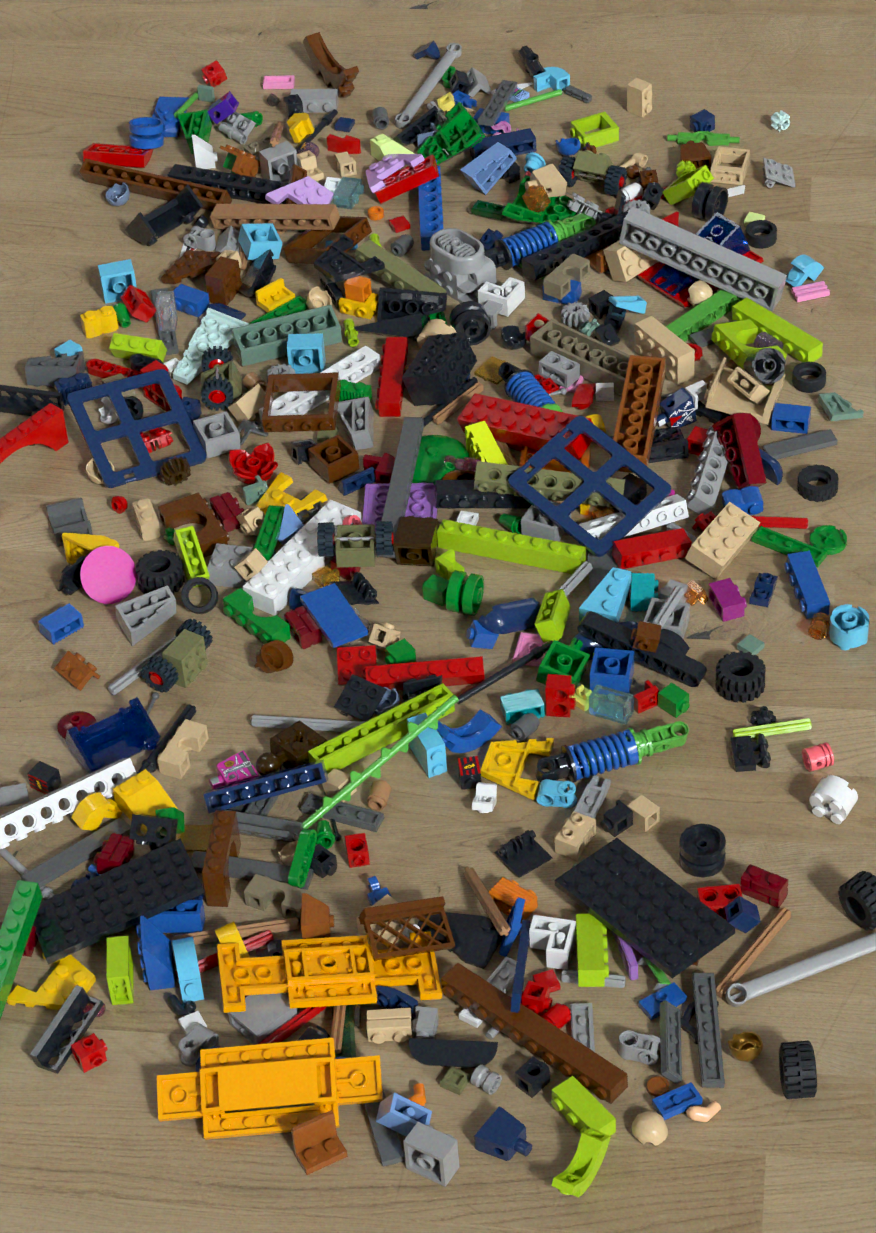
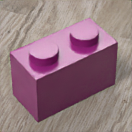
M731 578L709 583V599L723 622L744 616L745 608L747 607L744 597H741L738 586L734 585Z

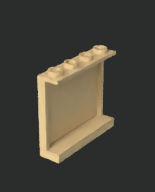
M724 357L722 363H718L709 388L706 390L704 400H707L706 408L731 415L751 413L760 423L768 425L775 403H777L786 374L775 383L763 384L770 390V393L758 405L727 381L734 370L725 367L727 358Z

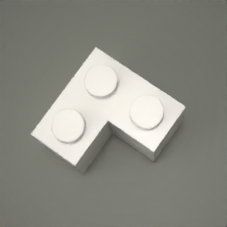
M511 277L502 286L485 282L478 290V303L484 306L488 300L503 304V309L498 314L507 317L525 299L524 282Z
M533 915L529 930L530 948L546 950L547 967L568 970L576 941V921Z

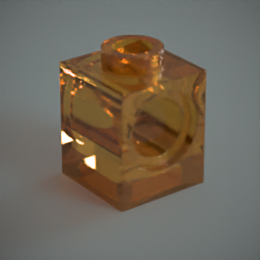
M543 185L528 187L522 196L528 209L535 212L544 211L551 202Z

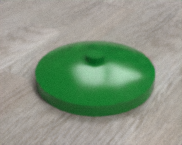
M443 435L422 436L412 483H433V476L445 462L453 463L455 466L454 470L468 469L470 464L469 452L464 444L452 437Z

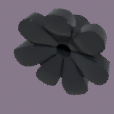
M762 706L758 711H752L750 723L756 724V726L776 722V716L773 715V711L768 710L766 706Z

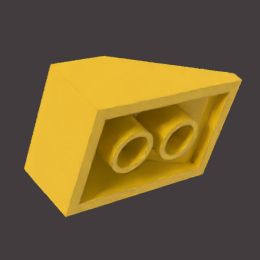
M62 534L66 560L72 565L76 563L80 556H86L96 548L102 546L119 548V543L116 540L102 535Z
M146 769L112 789L117 806L131 821L132 814L156 816L155 810L171 807L177 808L158 780ZM143 824L140 830L146 834L147 827Z

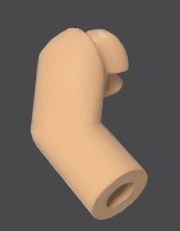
M713 1101L707 1107L690 1106L686 1114L688 1118L694 1121L708 1122L721 1110V1107L716 1101Z

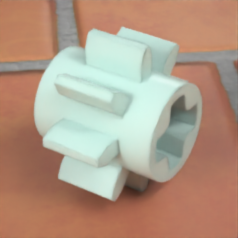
M782 110L780 113L775 112L771 117V126L779 132L781 129H787L790 125V116Z

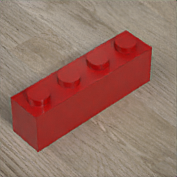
M684 528L614 541L612 557L619 569H628L684 558L692 542Z

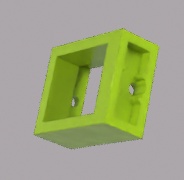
M606 112L571 121L570 136L578 139L582 148L585 147L586 142L595 147H600L619 141V127ZM597 128H601V129H602V130H600V131H596V132H593V133H590V134H585V133H584V132L591 131V130H594V129H597Z
M704 165L678 177L664 189L663 194L669 204L673 205L694 196L702 182L710 183L714 177L707 166Z
M128 936L107 938L106 978L112 1005L134 1003V962Z

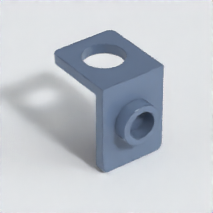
M433 122L430 123L431 132L417 135L418 149L429 136H434L437 132Z

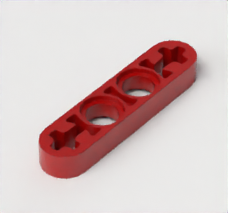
M91 359L86 363L88 374L103 379L120 373L127 375L124 376L127 378L141 374L140 371L99 359Z

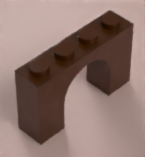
M199 492L158 506L160 521L165 529H174L191 523L204 526L202 530L196 532L204 558L213 554L217 543L228 545L230 540L228 532L223 530L220 520H216L214 511L208 508L206 499L202 498Z
M215 811L202 870L207 906L228 907L231 896L229 856L238 858L241 847L236 811Z

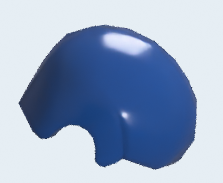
M562 138L560 143L558 140L555 141L558 153L563 156H572L581 148V143L576 138Z

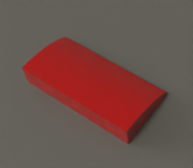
M92 143L83 151V162L86 158L117 166L145 168L152 156L153 149H139L128 145Z
M432 154L424 158L425 160L415 167L407 166L383 179L382 181L385 186L375 192L380 204L439 177L434 155Z

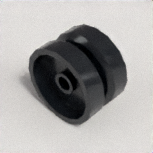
M702 182L693 197L692 215L699 219L706 218L707 221L718 223L727 208L729 195L727 188L722 186L714 187L711 183Z
M467 301L458 304L451 311L449 316L451 326L455 329L456 333L466 334L467 339L470 341V346L478 345L489 337L491 324L483 305L478 302Z
M709 824L692 825L683 831L679 841V861L685 872L694 877L702 878L711 877L719 873L724 868L726 861V839L724 833L719 828Z

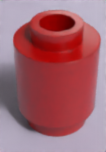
M556 1003L541 1017L561 1029L571 1020V1012L566 1005Z

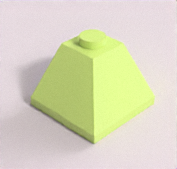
M380 134L370 139L371 156L378 161H381L388 154H415L385 134Z

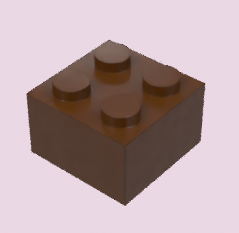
M220 256L206 273L205 280L209 303L228 305L239 292L242 281L238 260Z
M336 435L308 449L310 466L329 484L360 469L358 452L340 435Z

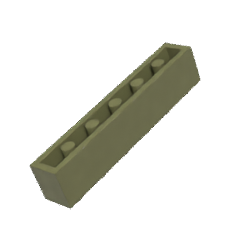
M370 239L356 249L355 260L359 263H363L374 256L383 261L385 268L372 273L395 288L446 293V289Z

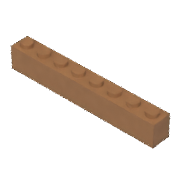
M216 204L210 218L214 229H227L229 226L241 229V224L273 223L275 229L334 230L340 216L336 204Z

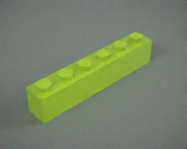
M746 297L732 306L733 321L751 320L758 327L757 335L774 346L778 345L784 352L801 362H814L822 357L823 342Z

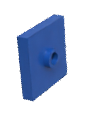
M519 897L516 899L506 920L511 930L508 932V936L502 935L499 955L506 957L516 936L520 933L522 927L520 922L525 899Z

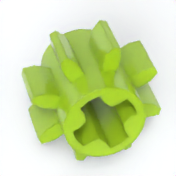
M682 160L677 164L676 174L680 177L695 170L696 167L691 161L684 162Z

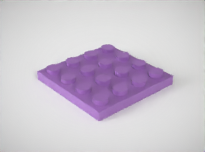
M412 483L405 517H432L437 519L438 508H436L435 485L433 483ZM390 484L365 485L362 525L375 524L376 530V522L382 521Z

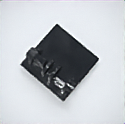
M87 555L80 556L76 563L72 566L68 565L62 570L58 591L63 589V593L67 596L72 595L81 588L80 572Z
M360 572L353 574L352 581H330V584H336L350 605L379 604L376 599V589L372 587Z
M352 674L334 708L341 710L340 713L343 716L347 717L350 714L367 722L373 716L387 689Z
M430 675L425 679H410L403 683L402 699L406 702L442 684V675Z
M526 830L521 837L516 836L515 839H510L508 843L500 845V848L494 852L518 878L553 859L534 840L536 834L533 830Z

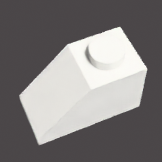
M192 135L196 167L203 169L215 168V161H218L217 152H213L212 145L198 136Z

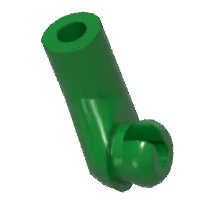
M166 528L165 540L170 545H175L173 539L175 530L173 528Z

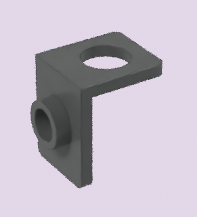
M243 419L237 429L239 435L242 429L245 431L243 437L240 438V445H243L251 432L268 436V433L264 432L263 426L257 421L251 422Z

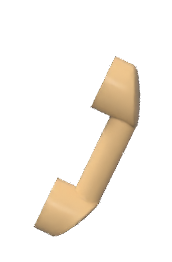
M636 153L620 167H625L626 170L634 164L644 167L648 157L643 153Z

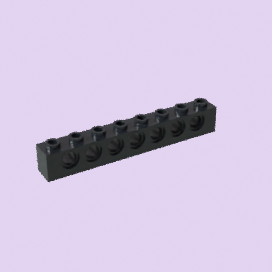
M175 164L167 174L170 178L227 190L232 199L261 204H272L265 199L266 194L289 184ZM286 199L280 204H286Z
M623 212L523 258V274L536 281L549 275L572 254L585 258L607 246H611L620 240L623 221L628 212Z

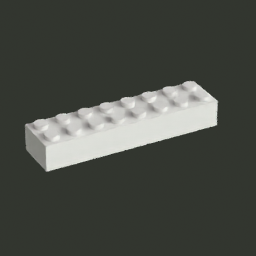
M330 500L268 561L258 574L253 576L243 586V590L252 596L254 607L271 615H277L289 603L292 588L296 587L302 590L334 558V556L319 557L318 523L334 522L336 536L337 525H342L343 519L346 516L357 515L361 520V512Z

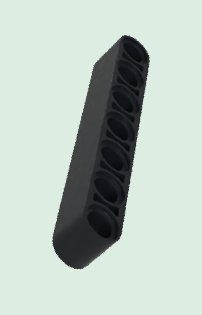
M587 612L577 627L578 632L584 637L610 649L634 651L635 661L690 687H698L707 672L706 666L701 662L661 643L658 644L656 653L633 648L634 640L630 639L631 629L595 612Z

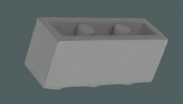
M291 89L290 95L298 94L301 98L304 113H330L333 109H338V89Z

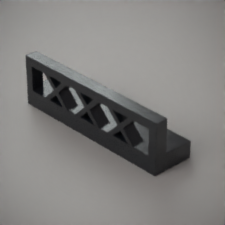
M0 385V412L31 416L32 412H38L50 403L63 411L65 409L62 393ZM1 391L7 392L10 396H3ZM17 393L23 394L26 398H20ZM33 395L39 396L42 400H36ZM49 398H57L58 403L51 401Z
M76 985L30 1053L36 1066L58 1074L72 1054L71 1045L82 1039L103 1007V1001L88 996L83 987ZM88 1003L94 1005L92 1010L84 1013L83 1010ZM83 1022L80 1028L72 1030L75 1023ZM71 1038L69 1045L61 1048V1043ZM59 1055V1060L55 1066L48 1064L51 1058Z

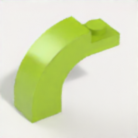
M593 1128L582 1132L576 1153L570 1165L565 1171L553 1178L551 1186L557 1188L560 1193L565 1195H573L578 1198L583 1195L598 1173L611 1136Z

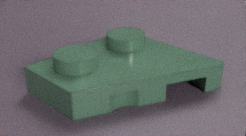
M837 393L818 395L817 400L831 421L863 418V410L856 411L851 407L852 403L843 399Z

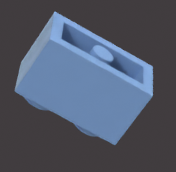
M394 1092L380 1102L376 1122L407 1137L417 1122L424 1125L430 1124L432 1111Z

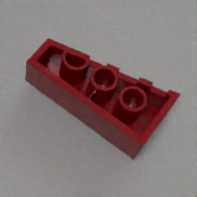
M751 413L732 414L713 424L714 431H717L719 434L717 438L719 444L723 445L726 451L724 454L726 461L728 460L731 463L730 470L738 490L749 486L760 487L766 484V476Z

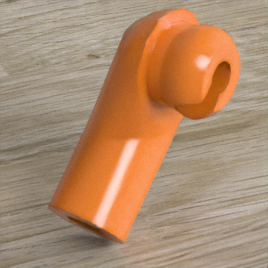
M417 1083L413 1086L414 1095L408 1099L424 1106L426 1103L425 1088L422 1083Z

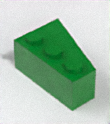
M207 110L177 114L191 154H194L192 135H196L209 143L212 123Z

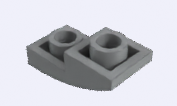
M237 112L228 116L225 122L231 127L238 128L239 132L247 135V137L256 124Z

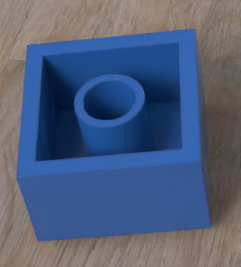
M595 648L590 671V690L598 693L629 695L634 672V651Z

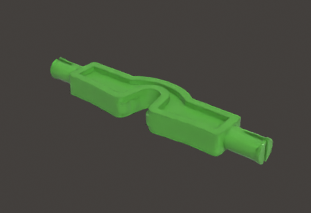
M697 131L694 133L678 132V135L668 134L667 141H677V144H686L690 140L695 143L706 140L708 146H729V143H740V137H730V134L709 131Z

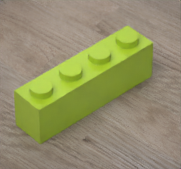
M576 914L578 987H605V978H609V964L604 965V963H608V950H604L607 949V936L603 935H607V927L591 914Z

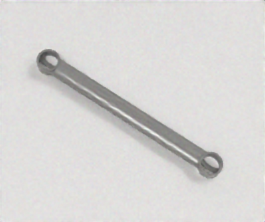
M450 43L447 45L446 53L405 110L395 117L397 128L406 129L411 125V119L454 59L461 56L462 47L460 44Z
M876 932L748 982L732 984L725 993L726 1001L731 1006L740 1007L747 1000L876 951ZM732 988H739L740 990H742V992L730 996V991ZM744 996V1000H743V1001H741V1002H736V1001H734L735 999H738V998Z

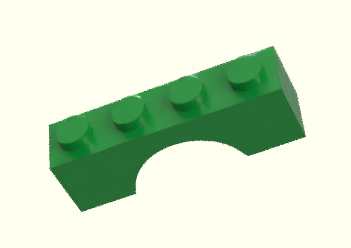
M239 588L223 598V611L226 616L234 619L239 626L246 628L251 635H255L263 644L274 640L286 642L291 638L289 624L279 616L260 617L253 614V598L243 589Z

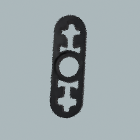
M319 276L323 290L328 292L335 307H339V299L344 298L342 291L336 283L326 284Z

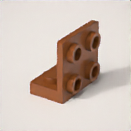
M332 1110L319 1114L309 1121L299 1123L291 1129L295 1157L306 1175L348 1157L347 1150L337 1136L335 1116Z

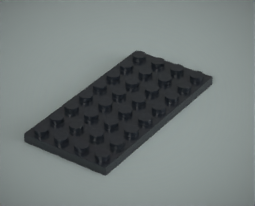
M180 838L42 901L33 926L36 927L38 940L49 965L140 923V916L149 919L205 893Z
M615 838L555 879V886L672 979L735 934L734 926L618 838Z

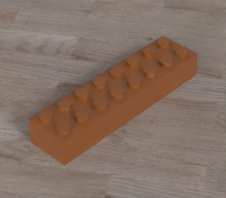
M630 355L613 440L648 467L665 378L666 358ZM625 466L618 470V472L633 473Z

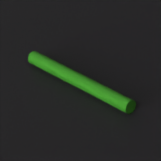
M554 90L507 104L504 111L562 95V90Z
M198 90L174 113L175 118H178L177 114L184 113L198 99Z

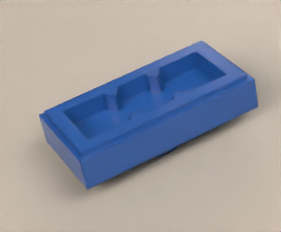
M673 982L638 1001V1006L650 1020H653L660 1016L661 1002L666 1000L677 1007L687 1001V996Z

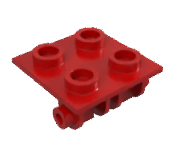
M162 427L140 433L149 453L156 451V446L158 449L171 445L173 442L172 437L168 436L172 432Z
M375 645L337 648L338 685H346L352 674L366 680L365 667L377 666Z

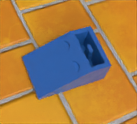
M140 916V925H137V936L141 938L138 942L139 955H142L140 956L141 968L144 969V982L149 983L150 991L175 988L174 957L171 940L144 916Z

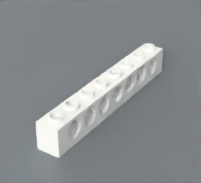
M364 346L320 373L339 372L340 380L345 379L348 382L357 383L380 369V356L369 347ZM331 390L287 392L272 402L271 416L304 415L329 400ZM264 407L259 409L261 423Z
M122 758L1 815L0 849L9 846V842L14 839L19 841L28 837L27 833L33 830L34 832H39L45 829V825L50 822L55 824L64 819L63 816L69 813L73 815L76 807L85 797L98 793L94 790L96 782L100 785L99 792L106 799L114 796L113 788L137 774L131 759ZM113 774H116L118 778L116 784L112 782ZM79 790L82 792L83 795L80 801H78L76 798V794ZM60 799H63L65 802L62 810L58 806ZM43 807H45L47 810V815L45 818H43L40 814V811ZM24 816L29 818V824L26 827L22 823ZM7 824H9L11 827V832L9 835H6L4 832V828Z

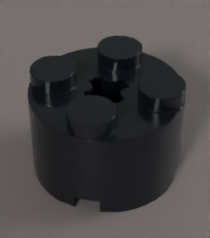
M762 348L752 351L746 358L743 367L747 373L761 384H770L779 381L783 377L786 361L779 350Z

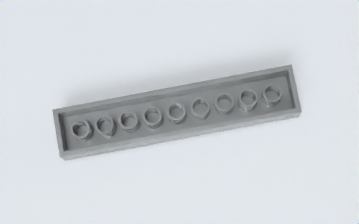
M632 207L624 218L620 244L743 299L747 297L767 310L773 311L780 301L787 277L786 274L635 207Z

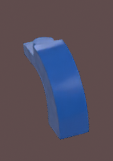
M480 709L467 724L459 728H450L438 721L437 731L450 751L466 753L487 743L502 726L490 714Z

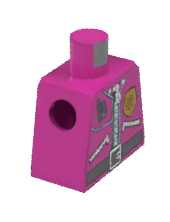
M243 750L218 763L216 766L218 776L209 779L211 788L215 789L259 777V774Z

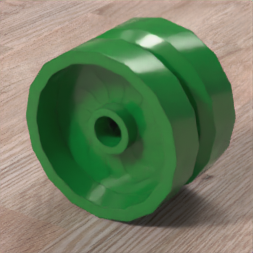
M455 570L450 577L446 592L447 611L459 613L463 610L464 614L475 616L480 609L484 594L483 575L471 573L468 576L466 572Z

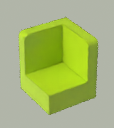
M453 549L435 558L436 573L447 580H450L455 570L465 571L464 567L455 561V551Z

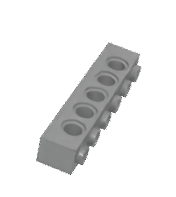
M712 425L707 430L706 435L708 437L702 445L704 449L698 458L700 462L694 471L696 475L690 483L692 487L686 496L688 499L687 507L699 515L702 513L706 515L714 508L728 463L724 456L726 453L724 446L720 445L717 439L719 434L717 431H714Z

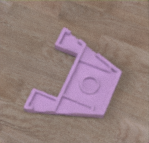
M388 154L380 162L371 164L369 169L365 171L371 192L375 193L385 185L382 180L405 165L415 167L425 160L423 155Z
M308 176L267 193L265 199L272 204H280L286 198L291 199L296 204H330L334 193Z

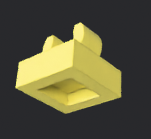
M451 92L437 99L438 107L443 112L445 110L450 111L455 105L454 96Z
M583 684L576 689L575 695L572 696V698H576L575 706L584 712L598 702V695L584 687Z

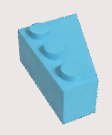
M613 567L579 607V622H581L587 612L592 611L619 623L631 587V571Z

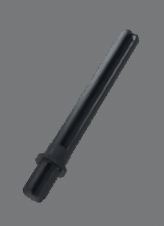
M188 704L150 756L142 761V766L137 774L145 769L150 774L156 771L158 755L164 751L168 741L173 738L177 728L182 725L184 720H191L195 715L196 707L194 705Z

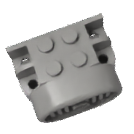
M456 228L442 229L432 235L430 239L431 258L424 263L425 269L429 272L424 275L446 289L448 296L460 303L467 301L477 302L478 290L485 282L497 285L495 264L484 255V246L478 239Z

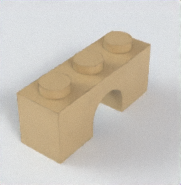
M187 719L184 720L182 725L177 728L173 738L168 741L164 751L158 755L157 764L161 774L178 779L183 778L190 767L189 754L186 751L200 752L209 739L207 725Z

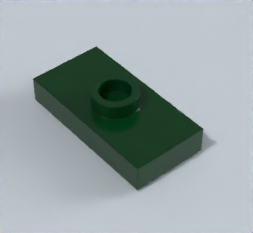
M477 200L471 208V214L502 220L504 217L502 212L506 206Z

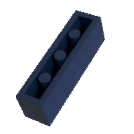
M531 128L485 137L480 143L470 149V155L474 160L497 142L509 148L515 156L536 152V137Z

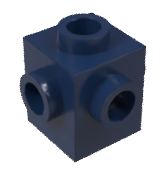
M488 228L479 241L483 244L484 251L494 248V242L498 239H503L504 235L498 230L493 231Z

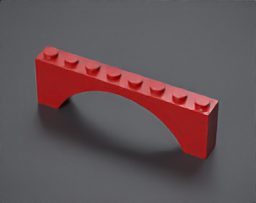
M50 403L1 437L0 464L12 453L28 445L43 444L54 451H58L69 443L63 410Z

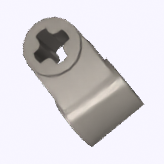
M194 226L191 232L184 236V242L189 247L204 251H213L216 248L213 230Z
M202 1024L195 1026L179 1042V1049L182 1052L181 1062L186 1066L196 1065L200 1057V1050L217 1046L219 1035Z
M630 1030L620 1034L618 1049L620 1057L647 1065H655L657 1063V1053L661 1049L660 1038Z

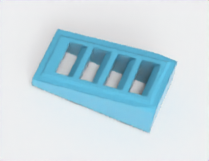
M639 295L611 296L608 299L616 307L645 314L647 302Z

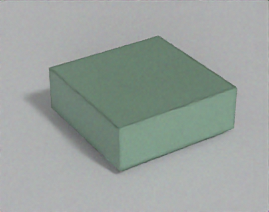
M199 84L197 87L199 101L213 103L215 101L214 87Z
M750 634L737 644L739 651H743V653L750 652L752 655L758 654L765 647L764 642Z

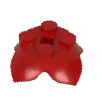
M269 442L258 445L250 454L241 449L230 450L229 462L233 468V474L237 476L239 481L246 484L256 483L255 476L257 475L260 476L262 481H267L278 467V463L274 462L275 454Z

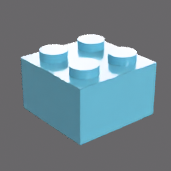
M273 223L241 224L238 241L248 260H255L269 249L274 254L272 259H279L282 241Z
M131 259L98 265L105 304L122 301L121 296L129 285L137 288Z
M323 333L288 334V363L295 370L296 374L320 373L325 370L326 357Z

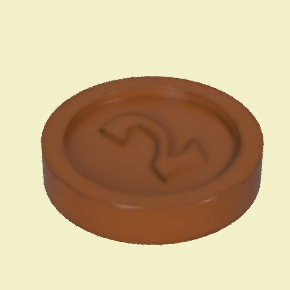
M661 1076L652 1077L647 1082V1091L652 1096H661L669 1091V1082Z

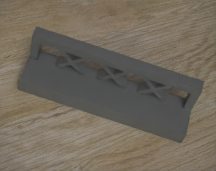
M236 812L239 834L293 842L298 841L304 825L302 822Z

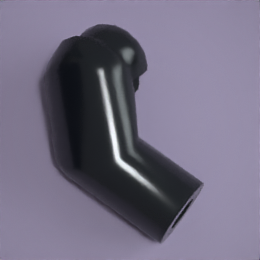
M171 995L167 998L169 1006L176 1015L186 1016L195 1012V1002L186 1001L185 1004H181L176 995Z

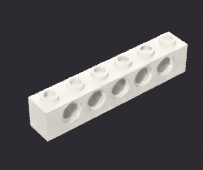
M678 494L666 497L626 536L688 518L686 500ZM620 511L579 525L596 539L600 540L625 515Z

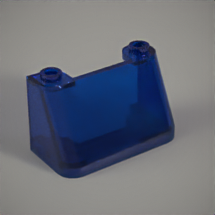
M138 697L129 701L130 706L125 709L123 707L120 708L118 713L85 728V726H82L79 731L75 726L67 730L65 742L89 774L122 758H130L146 749L148 751L153 750L158 745L157 743L161 736Z

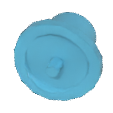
M530 152L525 157L526 164L523 169L525 172L530 171L531 173L536 169L546 166V163L542 156Z

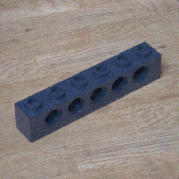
M319 760L207 790L203 795L208 813L210 814L216 810L221 811L327 782L329 778L324 760Z

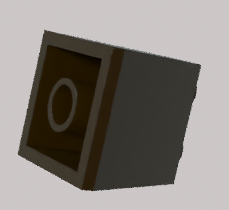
M414 516L400 517L393 544L397 565L434 567L438 542V519L432 517L417 518Z

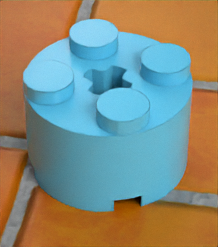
M850 604L836 607L830 616L829 637L831 641L838 645L841 650H849L850 648H856L867 643L869 633V614L867 611L859 606L854 608Z

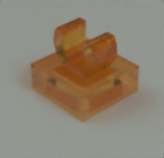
M690 580L686 584L689 591L685 593L684 597L688 599V604L693 606L699 601L704 605L709 600L705 589L696 582Z

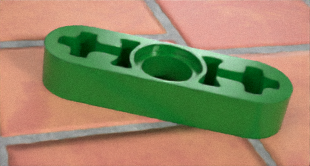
M302 829L297 842L288 876L289 885L297 888H302L305 885L317 842V832L313 829Z

